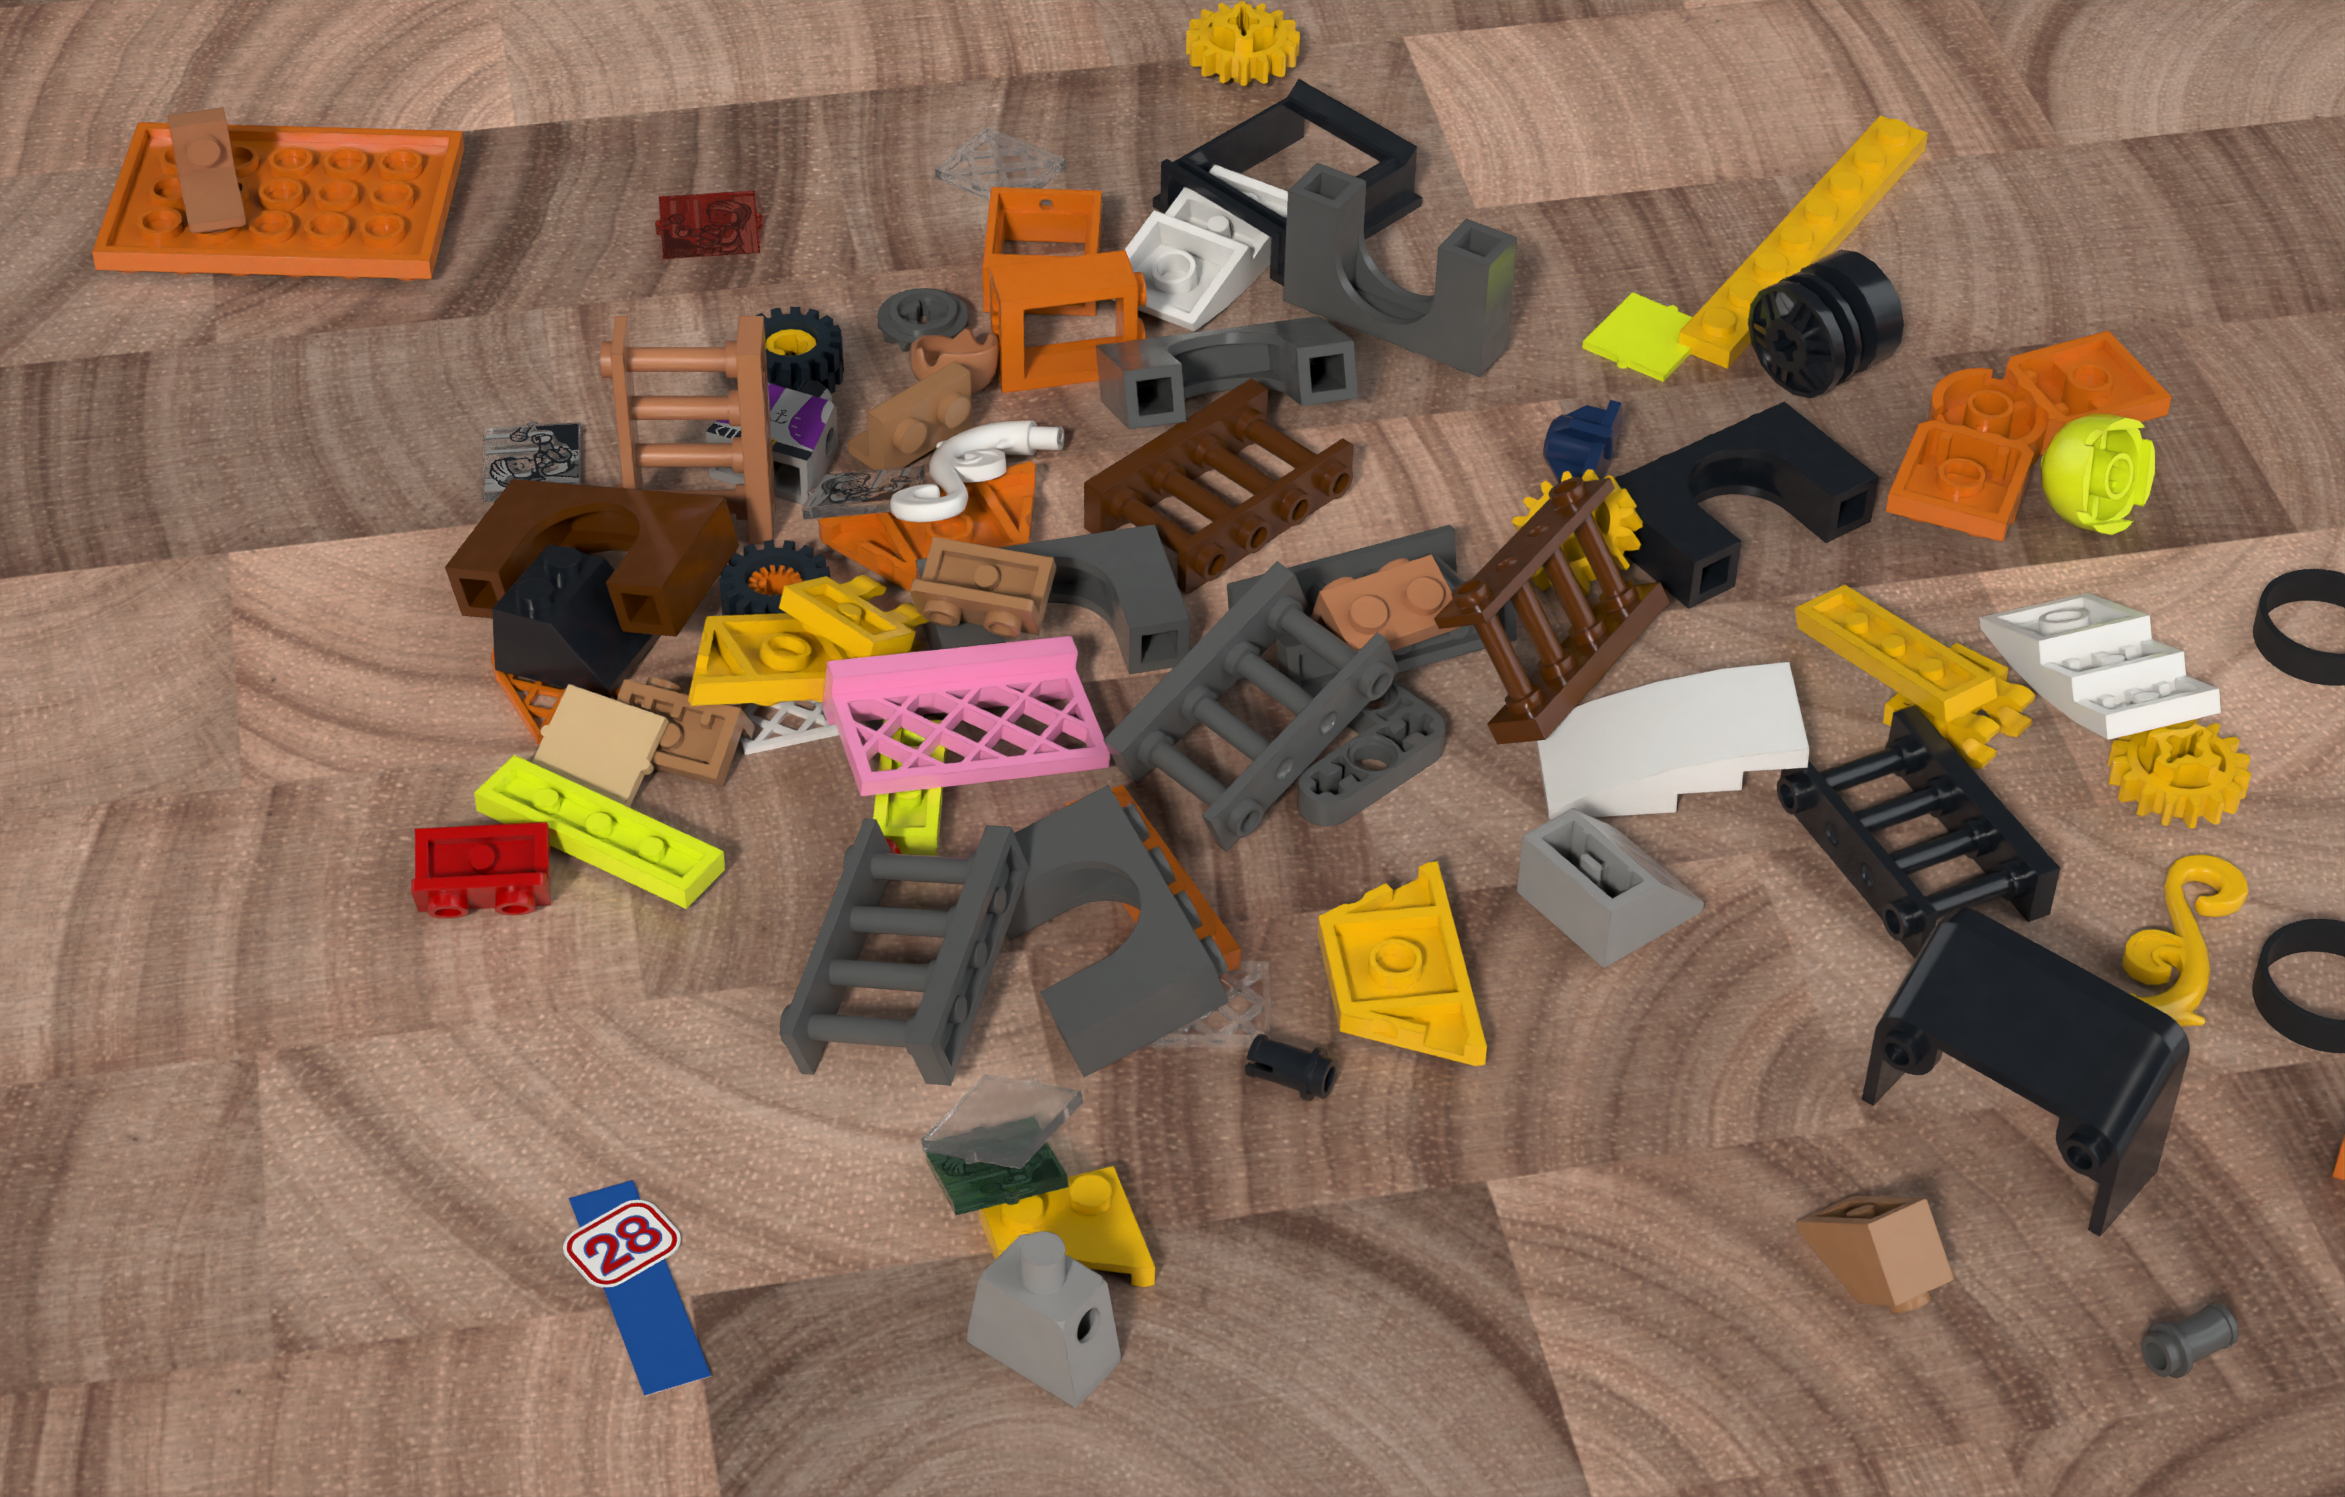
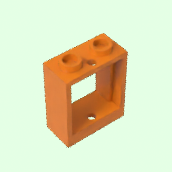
M991 187L982 266L983 312L990 313L991 266L1072 257L1003 254L1005 241L1085 243L1084 255L1100 253L1102 238V190ZM1047 199L1050 200L1052 204L1046 206L1041 204V201ZM1097 301L1024 310V314L1096 316Z
M1126 250L990 267L991 333L998 336L1000 344L995 372L1002 393L1099 381L1096 345L1146 339L1143 321L1141 318H1138V307L1146 306L1145 280L1142 272H1133ZM1116 299V336L1024 348V310Z

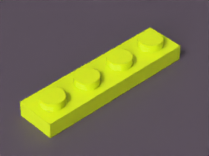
M513 755L474 792L476 811L503 824L548 822L550 846L685 909L725 870L724 851L516 755Z

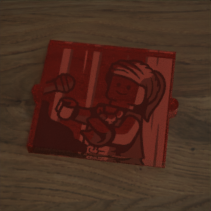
M755 190L659 196L660 220L655 222L656 234L661 235L663 259L760 253L758 229L763 227V216L757 214Z

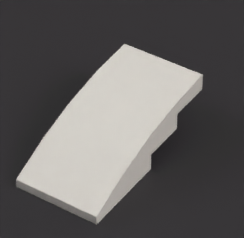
M1215 164L1209 171L1212 175L1284 218L1287 217L1288 191ZM1184 187L1165 214L1155 210L1151 213L1125 248L1133 272H1142L1145 280L1146 306L1138 307V310L1191 331H1196L1225 310L1270 265L1271 237L1197 192Z
M2084 593L1979 617L1982 632L2008 664L2041 697L2074 722L2107 740L2221 713L2219 688L2186 676L2184 651L2152 640L2150 615L2091 593Z
M1790 662L1719 669L1658 681L1595 699L1575 707L1546 740L1536 741L1548 820H1552L1572 808L1591 817L1674 813L1677 810V794L1742 790L1744 771L1808 768L1809 745Z

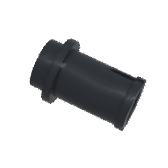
M1258 1034L1255 1037L1246 1059L1256 1061L1255 1064L1247 1063L1245 1065L1247 1076L1252 1078L1258 1077L1297 1090L1300 1093V1098L1306 1101L1313 1100L1315 1096L1325 1099L1332 1090L1338 1070L1337 1060L1329 1058L1327 1050L1317 1047L1311 1052L1270 1039L1264 1034Z

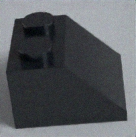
M548 544L492 608L495 670L565 689L570 684L611 698L624 679L628 677L661 635L623 632L606 584L615 569L605 558L582 553L575 548Z

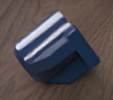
M1610 400L1606 410L1586 405L1571 413L1561 414L1553 419L1545 438L1543 457L1558 483H1561L1563 472L1569 471L1573 477L1582 478L1586 470L1591 469L1599 479L1605 477L1614 457L1616 439L1623 423L1621 402Z

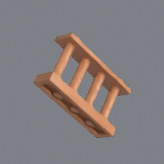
M615 316L612 341H602L600 352L602 378L613 379L623 483L616 484L615 488L643 490L641 467L733 468V474H744L745 484H736V490L650 491L725 497L730 514H736L737 520H747L749 544H763V541L773 540L776 500L764 316H739L737 341H726L725 347H630L628 317ZM633 372H726V378H737L738 390H729V396H635ZM637 420H729L730 426L741 427V437H733L732 443H639Z

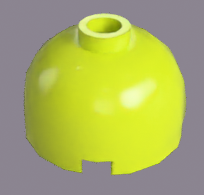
M2091 413L2066 423L2055 434L2042 456L2041 482L2047 503L2065 522L2078 528L2109 535L2123 531L2131 525L2133 521L2122 518L2130 513L2133 505L2144 507L2150 495L2155 475V449L2152 440L2142 438L2138 428H2145V426L2140 421L2111 414Z

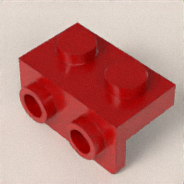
M548 822L415 828V879L411 880V894L418 912L428 911V914L435 918L454 919L466 916L468 909L495 908V911L499 914L515 916L532 913L535 911V906L551 905L550 829Z

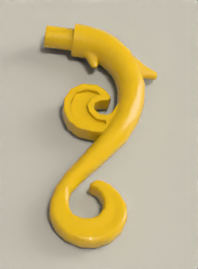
M2204 854L2180 858L2168 869L2164 883V896L2175 934L2158 929L2142 930L2130 937L2122 955L2123 969L2132 979L2144 984L2160 985L2168 983L2172 966L2177 969L2178 980L2166 992L2156 996L2137 998L2166 1013L2181 1027L2203 1026L2206 1023L2205 1017L2193 1012L2196 1011L2207 992L2211 974L2209 950L2187 904L2182 887L2186 883L2196 881L2205 883L2218 892V894L2213 896H2199L2197 898L2194 909L2199 915L2204 917L2216 918L2236 913L2246 903L2248 897V883L2243 873L2237 867L2219 857Z

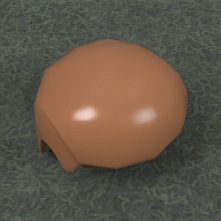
M969 328L963 329L953 339L943 335H922L910 346V367L916 379L921 381L956 361L971 371L972 396L983 390L993 380L1000 349L999 339L996 334L991 333L988 335L986 342L981 344L975 339L972 330Z

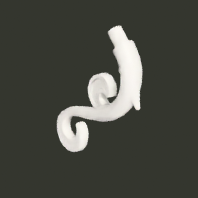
M1034 420L1003 421L977 426L963 431L948 440L938 442L936 445L937 449L929 464L931 478L937 485H917L897 491L891 497V513L897 519L909 522H933L959 515L964 511L968 501V492L963 482H981L1002 476L1007 472L1006 455H1035L1037 450H1062L1065 440L1064 430L1062 427L1037 426ZM939 487L948 495L940 497Z

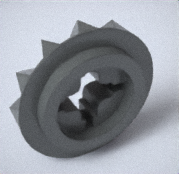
M916 288L899 292L888 298L878 311V329L882 330L884 341L891 344L898 343L902 352L910 350L911 344L922 335H943L953 339L969 325L968 310L962 300L949 292L939 289ZM920 316H926V321H929V324H918Z

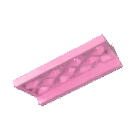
M1072 636L827 661L822 708L828 725L836 724L860 796L1109 768L1111 753L1103 741L1104 736L1076 671L1078 651ZM1068 699L1069 701L1062 711L1043 703L1045 701ZM999 706L1010 707L1001 718L980 709ZM944 712L948 713V715L940 724L934 723L920 716L925 714H935ZM1022 714H1025L1049 726L1038 736L1014 723ZM870 720H887L878 731L858 723ZM963 720L987 733L977 743L953 730ZM902 727L925 738V740L915 750L891 737ZM1061 732H1064L1085 742L1087 748L1069 750L1053 743V741ZM1000 739H1004L1027 751L1023 755L1007 757L992 750V748ZM941 745L965 758L961 762L945 764L930 757V755ZM879 752L903 765L895 770L872 772L868 762Z

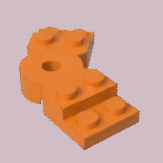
M2109 330L2011 356L2006 365L2003 380L1992 378L1993 369L1969 368L1953 372L1941 379L1933 389L1928 419L1917 426L1889 491L1885 512L1908 517L1917 522H1927L1966 532L1975 537H1985L2003 542L2009 525L2014 524L2027 491L2032 466L2037 462L2040 455L2044 454L2055 434L2066 423L2091 413L2111 414L2140 422L2168 415L2172 396Z

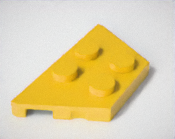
M787 613L706 616L688 702L691 706L742 703L773 706L783 701L804 700L823 703L827 661L850 658L847 657L843 648L823 636L807 632L802 628L800 621Z
M1438 861L1427 862L1419 866L1418 878L1395 890L1385 883L1365 893L1363 898L1355 903L1342 904L1318 916L1317 936L1340 1032L1472 1066L1485 1065L1487 1045Z

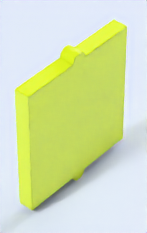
M1632 292L1583 340L1582 348L1616 362L1619 368L1625 369L1628 367L1664 382L1691 353V348L1678 343L1680 330L1692 317L1679 312L1678 308L1674 305L1667 307Z

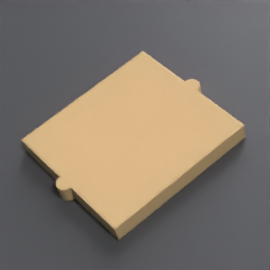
M568 684L550 724L544 725L540 730L543 739L532 763L630 808L644 775H649L653 772L654 767L651 764V760L669 721L666 717Z

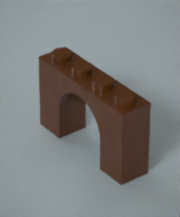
M512 479L445 566V570L462 616L493 619L492 608L548 544L572 547L586 554L603 551H627L628 553L606 582L621 630L623 632L677 637L740 545L725 497Z

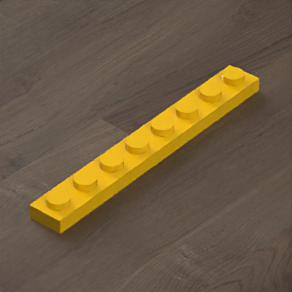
M1880 115L1680 330L1678 343L1690 347L1691 355L1728 369L1751 344L1748 327L1750 304L1758 292L1778 283L1785 277L1800 272L1802 268L1833 253L1926 150L1928 132L1911 127L1902 120L1889 119Z

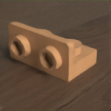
M649 677L646 684L624 679L617 701L666 717L669 721L651 760L654 769L723 787L740 737L752 739L756 728L741 709L742 704L691 706L688 702L689 695L683 694L684 689L673 682L656 677Z

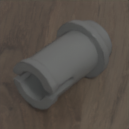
M2216 1302L2173 1324L2166 1321L2158 1322L2150 1327L2148 1336L2142 1340L2141 1351L2148 1367L2158 1376L2183 1377L2189 1374L2193 1363L2220 1349L2233 1346L2238 1341L2239 1336L2237 1323L2229 1310Z

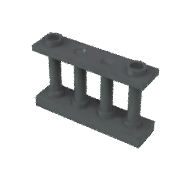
M1451 525L1288 567L1289 570L1295 573L1308 603V607L1303 613L1310 618L1319 591H1322L1329 583L1342 577H1352L1355 580L1376 573L1384 565L1401 558L1413 561L1432 554L1451 592L1465 582L1457 574L1455 529ZM1264 574L1227 584L1229 610ZM1509 599L1496 614L1511 642L1517 640L1516 610ZM1322 624V625H1321L1322 627H1324L1325 629H1327V630L1329 631V629L1327 628L1326 624ZM1474 625L1460 626L1459 629L1394 650L1392 654L1399 672L1482 650L1485 647ZM1287 633L1276 637L1279 671L1311 695L1316 696L1339 673L1340 670Z
M1278 561L1103 740L1118 769L1136 784L1151 769L1159 768L1208 805L1209 808L1203 813L1202 817L1217 846L1225 852L1239 838L1248 836L1257 828L1262 820L1263 813L1370 701L1377 700L1386 693L1392 684L1394 676L1399 672L1387 639L1378 632L1357 652L1303 612L1308 607V603L1295 573ZM1287 633L1340 670L1339 673L1314 697L1260 657L1276 641V637ZM1246 678L1296 715L1294 720L1272 742L1217 703L1238 679ZM1203 723L1253 761L1228 788L1173 747L1195 724Z
M864 818L855 843L846 850L842 876L792 1003L785 1007L780 1019L781 1040L787 1046L801 1074L814 1075L825 1043L837 1042L906 1048L907 1052L912 1055L926 1084L952 1085L1030 869L1012 827L986 825L977 852H972L969 858L893 854L877 820ZM888 880L964 885L957 905H953L949 911L879 907ZM868 933L944 938L937 959H933L929 965L858 960ZM847 987L924 992L917 1014H912L909 1020L837 1015Z

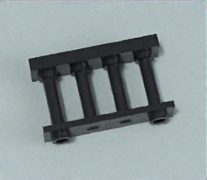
M1915 705L1893 712L1889 739L1884 750L1820 772L1816 770L1809 760L1808 768L1781 770V776L1777 782V795L1784 810L1791 815L1794 814L1883 920L1889 935L1893 939L1900 941L1914 959L1917 957L1932 929L1936 926V921L1944 918L1955 908H1972L2002 897L2010 901L2027 922L2050 915L2061 868ZM1893 773L1898 777H1902L1914 791L1856 812H1852L1837 794V792ZM1926 814L1937 818L1950 832L1890 854L1872 835V833ZM1963 855L1973 859L1986 874L1924 896L1907 876Z

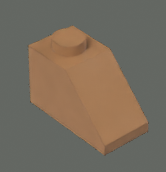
M1852 1196L1795 1221L1802 1238L1858 1304L1888 1306L1891 1313L1907 1312L1929 1303L1932 1300L1929 1291L1954 1280L1926 1198Z

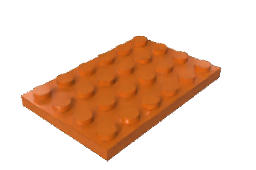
M138 122L92 250L95 270H111L123 273L148 271L174 272L182 275L221 273L234 276H246L249 274L286 275L293 278L304 276H332L346 279L369 277L397 278L404 281L432 279L465 149L463 132L453 130L227 124L246 224L217 233L207 231L191 233L180 187L169 123Z

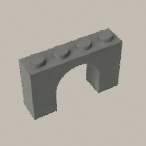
M1316 163L1288 190L1283 301L1308 310L1310 313L1321 315L1354 328L1361 333L1369 334L1403 347L1410 352L1439 361L1461 372L1481 377L1508 346L1517 237L1466 218L1438 247L1435 295L1427 296L1409 292L1397 286L1379 270L1366 247L1364 238L1366 181Z
M1320 316L1096 345L1101 402L1128 429L1187 422L1185 398L1209 392L1233 390L1251 378L1268 388V390L1287 394L1301 406L1358 398L1354 340Z
M1155 524L999 547L1001 549L1054 558L1056 572L1047 603L1073 604L1089 609L1101 616L1113 629L1129 674L1174 668L1189 652L1190 617ZM927 558L916 560V579H922ZM930 621L923 624L930 650L1006 643L1004 637L987 631L982 625L959 622L957 626L947 627Z
M1107 785L1014 833L1030 869L1006 932L1009 940L1074 907L1090 902L1117 901L1140 910L1139 919L1133 932L1115 952L1040 992L1059 1033L1083 1077L1229 1003L1219 976L1229 972L1228 966L1211 935L1201 940L1196 935L1194 930L1201 927L1202 923L1185 890L1173 895L1168 885L1176 882V879L1159 846L1147 851L1142 843L1151 837L1133 803L1122 808L1110 786Z

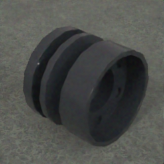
M1841 249L1802 268L1800 272L1785 277L1778 283L1759 291L1750 304L1748 327L1753 349L1762 367L1775 383L1792 395L1812 398L1833 389L1837 384L1849 380L1853 374L1867 370L1892 356L1901 343L1904 320L1901 302L1894 287L1877 264L1859 252Z

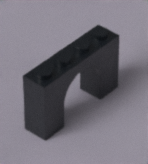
M1784 401L1714 434H1709L1703 439L1677 451L1663 455L1657 460L1633 471L1615 477L1614 479L1620 488H1625L1637 505L1634 510L1643 522V527L1633 532L1641 543L1640 548L1633 551L1625 550L1624 554L1656 582H1660L1662 587L1685 607L1690 609L1735 587L1741 540L1702 509L1698 503L1712 497L1730 494L1762 498L1782 507L1821 540L1828 543L1871 522L1879 476Z

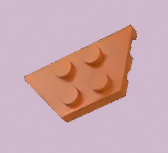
M1033 461L1007 467V472L992 480L963 482L968 492V501L964 511L954 517L933 522L904 521L897 519L891 513V500H886L818 519L819 538L825 545L910 592L913 579H916V560L928 557L933 537L995 548L1030 543L1036 489V465ZM939 487L940 497L948 495Z

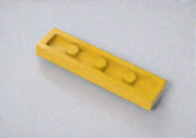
M1845 584L1795 607L1797 628L1945 723L1953 719L1965 717L1972 710L1997 698L1995 676Z

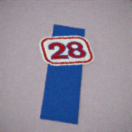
M633 1180L569 1198L580 1228L572 1232L565 1239L563 1244L564 1255L590 1284L604 1289L644 1396L711 1377L665 1261L680 1246L681 1236L677 1228L654 1204L640 1199Z

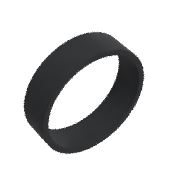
M2303 569L2285 573L2272 580L2262 592L2253 625V638L2260 653L2273 666L2294 678L2320 685H2345V654L2321 652L2296 643L2285 636L2274 625L2268 614L2276 607L2295 601H2321L2345 608V573L2325 569Z
M2306 919L2285 925L2275 931L2266 940L2262 948L2252 984V993L2256 1007L2266 1022L2289 1040L2318 1051L2345 1053V1020L2319 1016L2297 1006L2280 992L2272 981L2268 967L2277 960L2294 953L2326 952L2345 957V922L2332 919Z

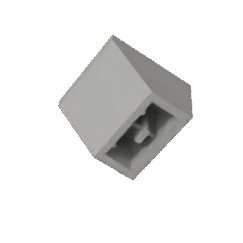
M1573 808L1522 837L1517 892L1603 968L1703 912L1704 902L1617 828Z

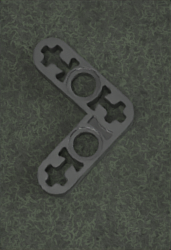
M1393 680L1386 693L1377 699L1387 704L1386 707L1373 710L1363 708L1347 725L1359 735L1308 767L1300 775L1297 807L1300 815L1315 825H1339L1435 763L1442 756L1444 750L1446 729L1444 718L1435 709ZM1373 759L1385 763L1387 767L1379 771H1369L1358 767L1356 764L1362 760Z

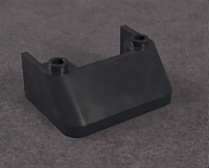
M1959 907L1951 910L1932 929L1879 1020L1874 1033L1862 1100L1874 1106L1905 1073L1924 1075L1930 1072L1941 1060L1942 1053L1944 1052L2059 1117L2056 1143L2065 1163L2075 1172L2085 1175L2100 1184L2088 1230L2101 1237L2158 1171L2186 1068L2190 1045L2182 1027L2166 1013L1974 909Z

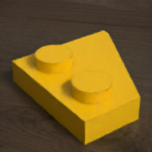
M1114 1166L1061 1178L1065 1187L1016 1199V1195L1030 1190L1007 1195L1005 1197L1011 1200L1003 1202L997 1199L995 1201L999 1202L998 1204L991 1201L978 1203L979 1219L995 1260L1020 1235L1046 1231L1058 1235L1065 1244V1254L1089 1269L1131 1274V1286L1148 1287L1155 1285V1265Z

